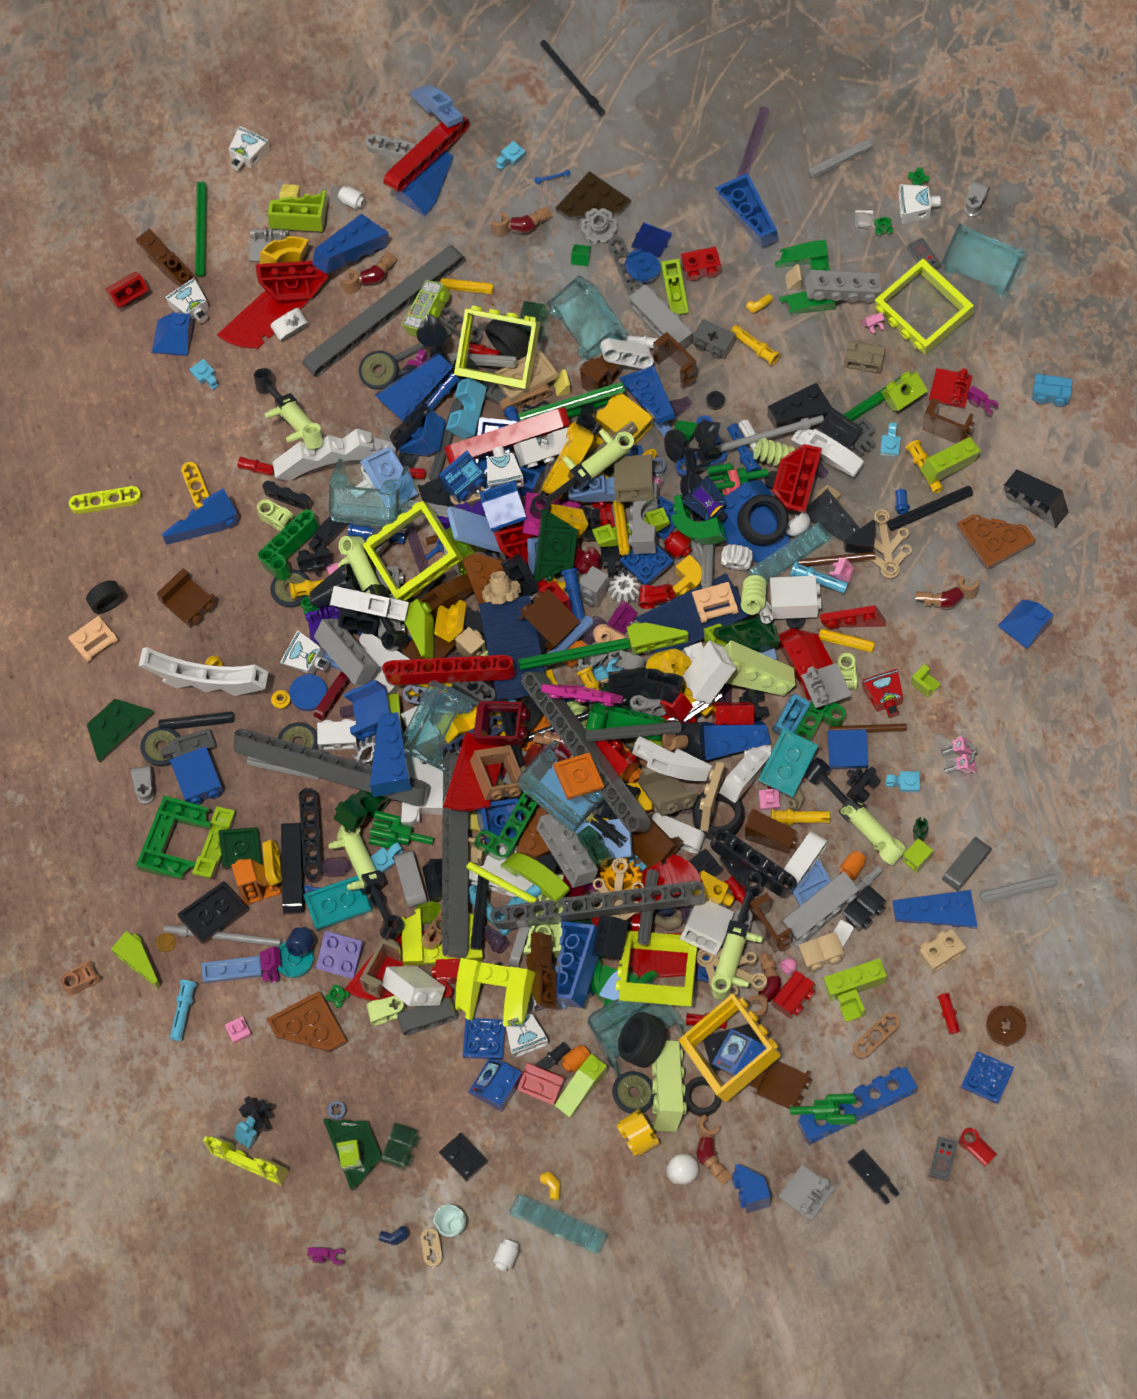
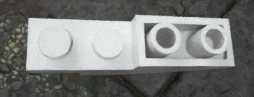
M799 429L791 438L792 443L799 447L807 444L822 448L820 457L825 463L852 477H855L864 464V461L856 454L816 429L814 431Z
M334 586L330 605L405 621L409 602Z
M640 736L636 740L632 754L648 761L647 768L679 779L706 781L712 768L711 765L679 749L673 753Z

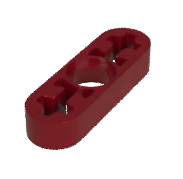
M343 671L339 673L315 709V718L324 721L350 684V679Z

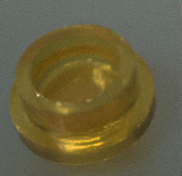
M162 933L156 938L155 944L159 951L169 952L175 946V939L169 933Z

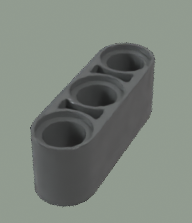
M974 837L946 871L942 880L956 891H959L986 859L992 848L979 838Z
M443 998L440 1005L418 1006L399 1013L397 1018L402 1034L411 1035L454 1021L458 1016L452 998Z

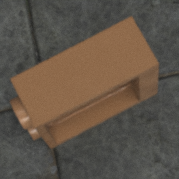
M510 745L474 751L470 763L485 800H498L508 796L516 797L522 793L526 783ZM504 763L512 784L492 787L484 766Z

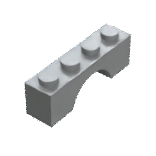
M652 482L654 500L631 501L634 503L630 505V516L633 517V520L629 521V529L632 531V535H629V546H632L634 554L656 553L657 536L655 526L647 524L644 518L646 512L658 509L659 492L657 482Z

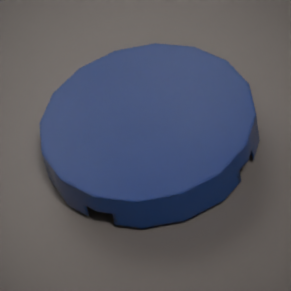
M638 249L628 254L625 260V269L633 279L647 283L652 282L659 275L660 262L652 253H646Z
M314 674L299 676L292 682L289 690L292 703L297 709L302 711H314L327 693L325 682Z

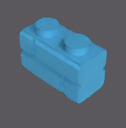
M1036 374L1032 400L1039 404H1045L1046 402L1054 403V405L1059 407L1069 405L1073 379Z
M794 693L789 697L771 730L779 735L783 728L794 733L811 703Z

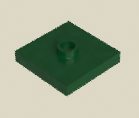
M257 827L218 831L222 869L232 868L231 865L240 859H252L262 865Z

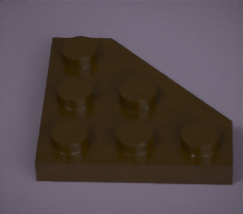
M589 171L555 207V210L569 221L584 218L586 212L593 208H596L598 211L605 208L607 211H611L613 216H620L631 204V199Z

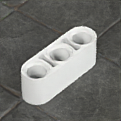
M607 338L600 344L604 360L609 363L642 369L653 365L654 360L647 345Z
M659 813L653 814L652 820L670 838L679 836L684 841L679 848L690 853H699L705 838V834L701 830L668 816H661Z
M813 831L809 832L784 868V870L795 877L797 881L796 886L801 883L806 873L811 870L828 844L826 839Z

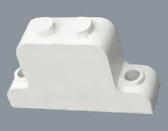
M362 633L359 638L360 645L378 665L371 681L377 680L385 685L387 694H396L403 685L388 684L384 677L382 666L390 660H408L409 658L397 650L385 649L382 646L381 640L374 635Z
M406 749L410 777L427 783V796L424 805L415 806L402 802L401 824L415 828L418 822H420L422 814L443 815V764H424V758L420 756L417 750Z
M514 845L510 854L504 860L498 861L487 855L484 865L480 866L481 868L523 891H526L533 885V883L519 874L514 876L501 868V864L514 852L516 853L518 846ZM496 847L499 854L504 855L506 853L504 847ZM468 869V885L472 886L475 884L477 886L478 874ZM490 881L488 882L489 891L510 897L516 896Z

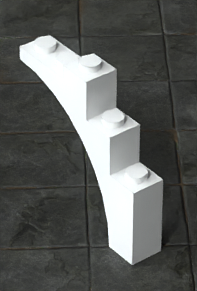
M357 428L343 439L327 435L323 438V444L319 448L309 449L305 447L304 442H299L274 460L275 478L291 481L299 475L325 465L350 460H363L389 446L392 447L397 456L396 448L392 442L374 438L371 436V432Z
M148 647L142 648L139 662L140 667L163 678L162 682L176 689L192 685L203 692L221 689L233 696L264 690L268 677V671L255 664L237 667L203 665L173 658Z

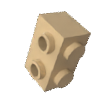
M468 627L456 636L455 642L460 657L480 656L486 651L485 641L477 630L473 631Z
M953 929L948 932L946 930L942 931L936 936L937 939L932 942L927 941L920 946L918 956L931 974L936 973L965 954L966 947Z

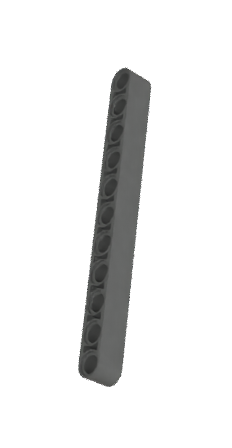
M449 245L303 359L302 364L314 377L320 376L413 304L426 280L440 283L442 278L449 276L464 263L465 257L453 245Z
M526 672L522 677L524 688L573 756L576 757L590 752L605 786L599 792L624 827L630 832L647 831L651 824L650 818L594 741H586L585 728L562 697L559 699L548 697L549 693L541 692L542 684H552L548 677L542 672Z
M237 729L234 732L233 750L238 754L372 793L370 788L372 766L247 729ZM410 777L412 790L381 796L421 806L426 803L427 783Z
M447 753L443 759V804L458 758L456 754ZM443 807L442 954L446 957L461 959L465 958L468 949V869L466 868L468 865V811H458Z
M690 881L561 898L557 902L545 900L500 906L492 910L490 917L498 929L505 930L561 921L597 918L599 916L696 905L706 900L707 893L701 882ZM697 889L702 890L699 895H692L693 891ZM676 892L682 893L679 898H673V894ZM662 895L660 900H653L654 896ZM635 898H642L641 902L633 903ZM623 900L622 904L614 906L615 901ZM596 903H603L602 907L594 908ZM583 905L580 911H575L576 906ZM560 907L564 908V910L561 913H555L556 909ZM539 910H544L541 916H536ZM519 913H525L522 918H516ZM505 915L502 921H497L499 916Z

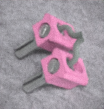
M959 736V739L952 741V746L941 749L943 756L952 752L962 755V757L956 758L955 764L944 768L946 773L956 770L966 774L977 772L975 754L978 751L976 747L972 746L970 740Z

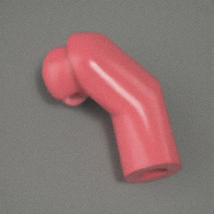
M737 469L728 471L729 478L735 482V486L723 489L725 496L741 485Z

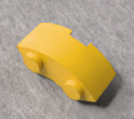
M288 236L286 239L273 240L260 252L259 264L302 261L307 253L308 239Z

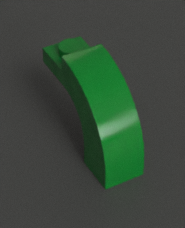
M681 494L674 496L675 504H673V508L676 514L671 515V518L676 528L691 541L703 545L717 544L727 540L723 523L717 517L703 522L693 521L688 506L682 501L684 497Z

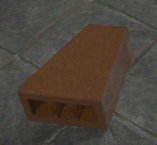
M755 809L751 810L745 826V840L790 854L792 848H796L798 838L796 837L795 829Z

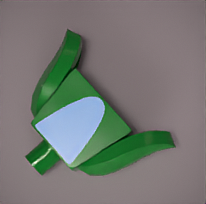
M598 957L590 986L593 993L597 995L598 1000L604 1002L601 1012L612 1016L615 1006L625 1008L626 1005H632L636 1002L619 1001V990H616V980H620V978H617L618 969L602 965L601 959ZM652 970L639 978L637 975L628 973L627 982L651 984L659 974Z

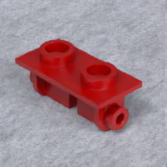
M610 501L591 502L592 508H599V516L601 517L599 527L608 524L611 527H615Z

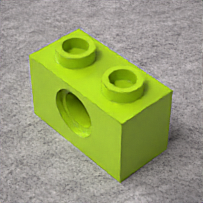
M907 371L900 375L901 379L898 381H892L885 385L886 389L881 391L891 411H899L928 391L918 372ZM903 385L906 388L905 394H902L901 388Z

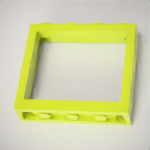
M921 259L875 299V309L878 313L882 312L890 326L896 327L904 339H909L913 343L916 350L919 349L925 355L974 314V305L924 259ZM919 274L960 310L927 340L886 303Z
M472 305L471 308H466L454 375L524 389L529 388L541 322L535 321L536 318L531 316H525L524 319L518 318L516 313L507 312V315L500 314V310L489 309V312L482 311L483 307ZM474 315L532 327L523 379L465 368Z
M424 501L415 503L411 510L400 514L396 521L385 525L381 532L370 536L367 542L363 544L395 599L406 601L463 560L430 504ZM424 513L448 553L401 588H398L375 548Z
M627 931L623 948L624 952L622 953V959L619 960V964H622V966H618L617 978H620V980H616V990H619V1001L691 1007L697 947L681 940V935L650 933L649 944L640 945L637 942L638 931ZM631 948L688 953L685 987L628 983L627 976Z

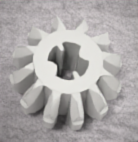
M729 544L723 548L721 564L732 570L744 571L749 569L753 560V551L742 545Z
M622 572L621 577L615 575L614 581L609 582L610 588L608 591L612 594L611 599H617L618 604L621 601L628 603V600L634 602L635 597H639L640 593L638 591L640 590V584L637 583L638 579L636 577L632 578L630 573L624 576Z

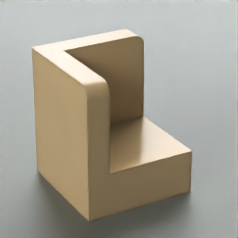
M468 837V863L471 861L476 865L482 866L485 853L475 847V838ZM479 839L481 844L486 845L485 840Z

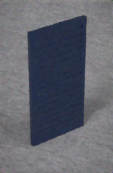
M727 573L713 579L712 586L729 582L738 608L737 614L730 613L701 623L692 596L693 591L703 589L701 585L635 618L639 623H650L688 632L687 643L654 650L655 653L669 649L683 650L703 640L705 628L719 623L722 626L737 623L751 616L742 610L741 597ZM729 603L705 609L704 611L708 612L719 608L729 606Z
M529 595L517 597L513 601H506L503 604H492L491 602L479 604L488 656L508 655L513 659L516 669L515 676L509 680H493L497 701L502 698L513 700L530 697L522 684L523 675L526 672H542L545 674L544 666L521 670L518 665L519 659L541 655L536 629L525 617L521 621L518 619L522 614L520 610L527 603L531 605Z

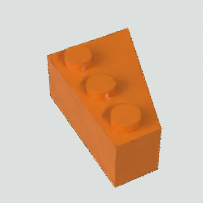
M240 859L231 865L245 905L282 894L280 883L274 886L268 883L263 865L252 859Z

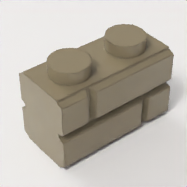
M859 340L849 341L844 367L880 374L885 347L877 343L869 345Z

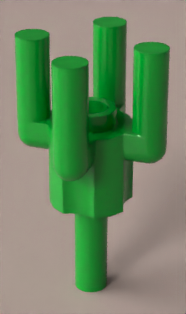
M731 463L707 467L708 476L712 481H724L714 483L723 497H725L723 489L735 486V482L731 481L728 475V471L734 469ZM744 467L737 468L741 485L750 479L769 476L768 469L746 473Z
M375 811L374 818L393 822V824L374 820V828L371 827L370 835L389 840L370 836L368 844L390 849L397 842L408 845L409 840L432 845L434 837L412 833V826L401 824L400 816Z
M854 1093L826 1095V1100H814L813 1106L790 1107V1115L814 1114L815 1120H826L830 1125L857 1124V1116L855 1114H840L839 1104H856Z

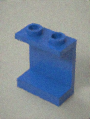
M372 680L344 694V697L353 703L356 725L350 727L351 735L359 740L375 735L377 733L379 715L391 713L386 686L377 680Z
M206 746L170 759L186 802L199 805L206 799H214L224 793Z

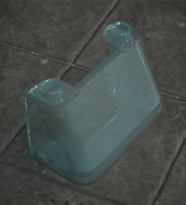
M959 223L941 264L945 266L944 270L953 274L955 271L995 287V292L1004 295L1005 292L1009 293L1029 254L1024 250L1015 249L1011 245L1009 246Z
M580 275L546 303L550 308L548 311L551 316L562 320L578 343V350L576 352L583 360H590L591 357L593 358L601 354L600 344L603 340L612 338L624 341L629 336V333L596 286Z

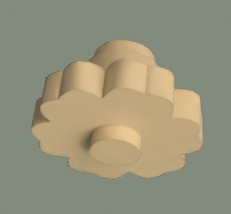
M497 571L491 574L490 583L484 586L482 591L485 602L503 604L506 601H513L519 597L518 593L521 592L518 581H511L505 572Z

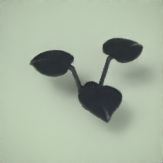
M428 313L417 329V339L422 345L431 346L428 359L438 353L451 364L448 354L445 353V343L448 337L447 330L435 316ZM467 358L465 368L479 370L476 363L472 359ZM456 360L450 370L453 374L455 372ZM407 365L399 371L396 380L417 366ZM456 375L460 380L469 378V377H464V376Z
M701 421L697 424L695 440L699 443V448L684 447L686 437L679 430H669L665 434L664 446L666 454L670 459H681L684 450L697 452L698 458L703 461V463L690 470L689 475L682 476L680 490L683 497L702 481L700 475L694 472L704 465H708L709 461L719 458V448L715 445L720 429L719 422Z

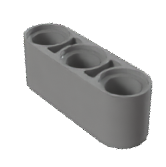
M413 851L394 855L408 908L427 903Z

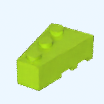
M326 190L320 191L321 194L310 195L308 193L304 194V197L294 199L292 196L270 200L267 213L269 227L271 229L323 232L328 207Z

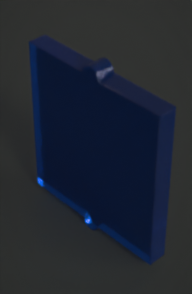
M643 222L639 232L635 234L636 237L631 248L641 249L646 253L650 252L660 259L665 248H668V242L672 233Z

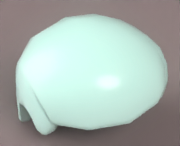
M446 1204L435 1212L433 1222L443 1236L453 1238L460 1235L465 1229L466 1217L457 1206Z

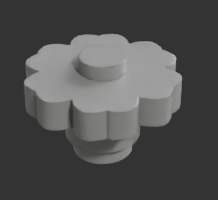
M593 208L586 212V219L581 220V232L586 234V240L592 244H597L598 242L606 244L613 237V234L617 232V220L612 218V212L607 211L605 208L599 211Z

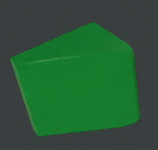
M574 244L571 251V264L588 266L592 246Z
M678 420L674 429L681 431L685 435L687 443L697 423Z

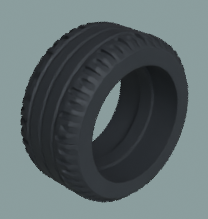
M493 319L486 325L485 333L496 350L501 351L502 356H515L520 360L527 354L530 339L519 324Z
M766 494L756 495L748 499L740 508L737 516V526L741 535L748 542L759 546L770 545L781 538L788 527L789 521L784 504L774 496ZM762 505L774 512L777 518V527L772 534L762 535L752 529L748 520L751 508Z
M704 792L696 798L692 810L694 826L699 830L702 820V810L699 808L701 799L706 798ZM718 792L715 802H723L731 806L735 816L730 823L724 826L710 825L708 832L702 831L705 837L710 840L718 829H726L735 835L740 830L744 820V808L740 798L734 803Z
M638 1012L631 1016L623 1026L619 1036L618 1051L620 1057L624 1061L638 1067H647L655 1062L666 1042L664 1022L660 1018L646 1012Z

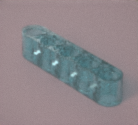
M818 522L747 571L748 576L760 575L766 582H769L771 577H776L785 571L795 561H799V559H802L828 541L831 536L822 523Z
M517 1194L508 1212L519 1220L595 1254L600 1253L608 1236L600 1229L521 1194Z

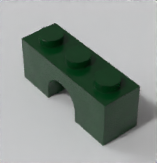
M360 790L356 794H351L346 801H341L336 806V814L333 819L350 832H353L363 825L367 813L374 817L375 811H384L390 798L384 796L373 797L371 792Z

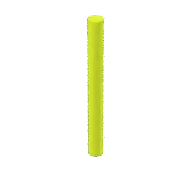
M471 861L468 863L467 869L528 903L538 901V898Z

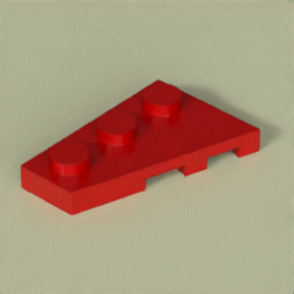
M876 605L820 614V621L825 628L829 629L886 627V619Z

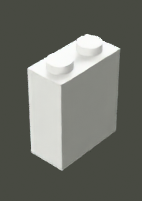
M816 576L771 577L770 600L773 619L818 617V609H821V598H817V595H820V583H816Z
M709 640L683 677L687 687L692 691L694 699L710 704L736 670V667L725 648Z
M707 899L701 904L693 905L680 939L716 955L723 943L729 921L732 919L734 912Z
M418 966L386 967L382 986L408 1006L440 1005L445 990L442 984Z

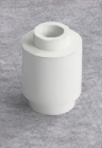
M343 186L339 191L338 199L341 200V203L356 210L364 206L366 202L364 193L350 186Z
M504 1239L499 1244L493 1259V1263L496 1264L495 1268L504 1272L507 1269H512L519 1252V1245L517 1243Z

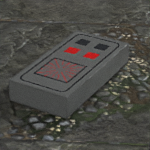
M923 237L907 245V249L917 263L924 259L935 270L941 268L942 264Z
M938 1136L928 1177L949 1181L958 1141Z

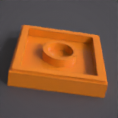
M590 752L553 764L554 771L567 800L603 790L605 787Z

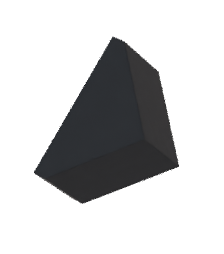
M874 519L844 540L843 549L845 551L857 553L873 552L876 524Z

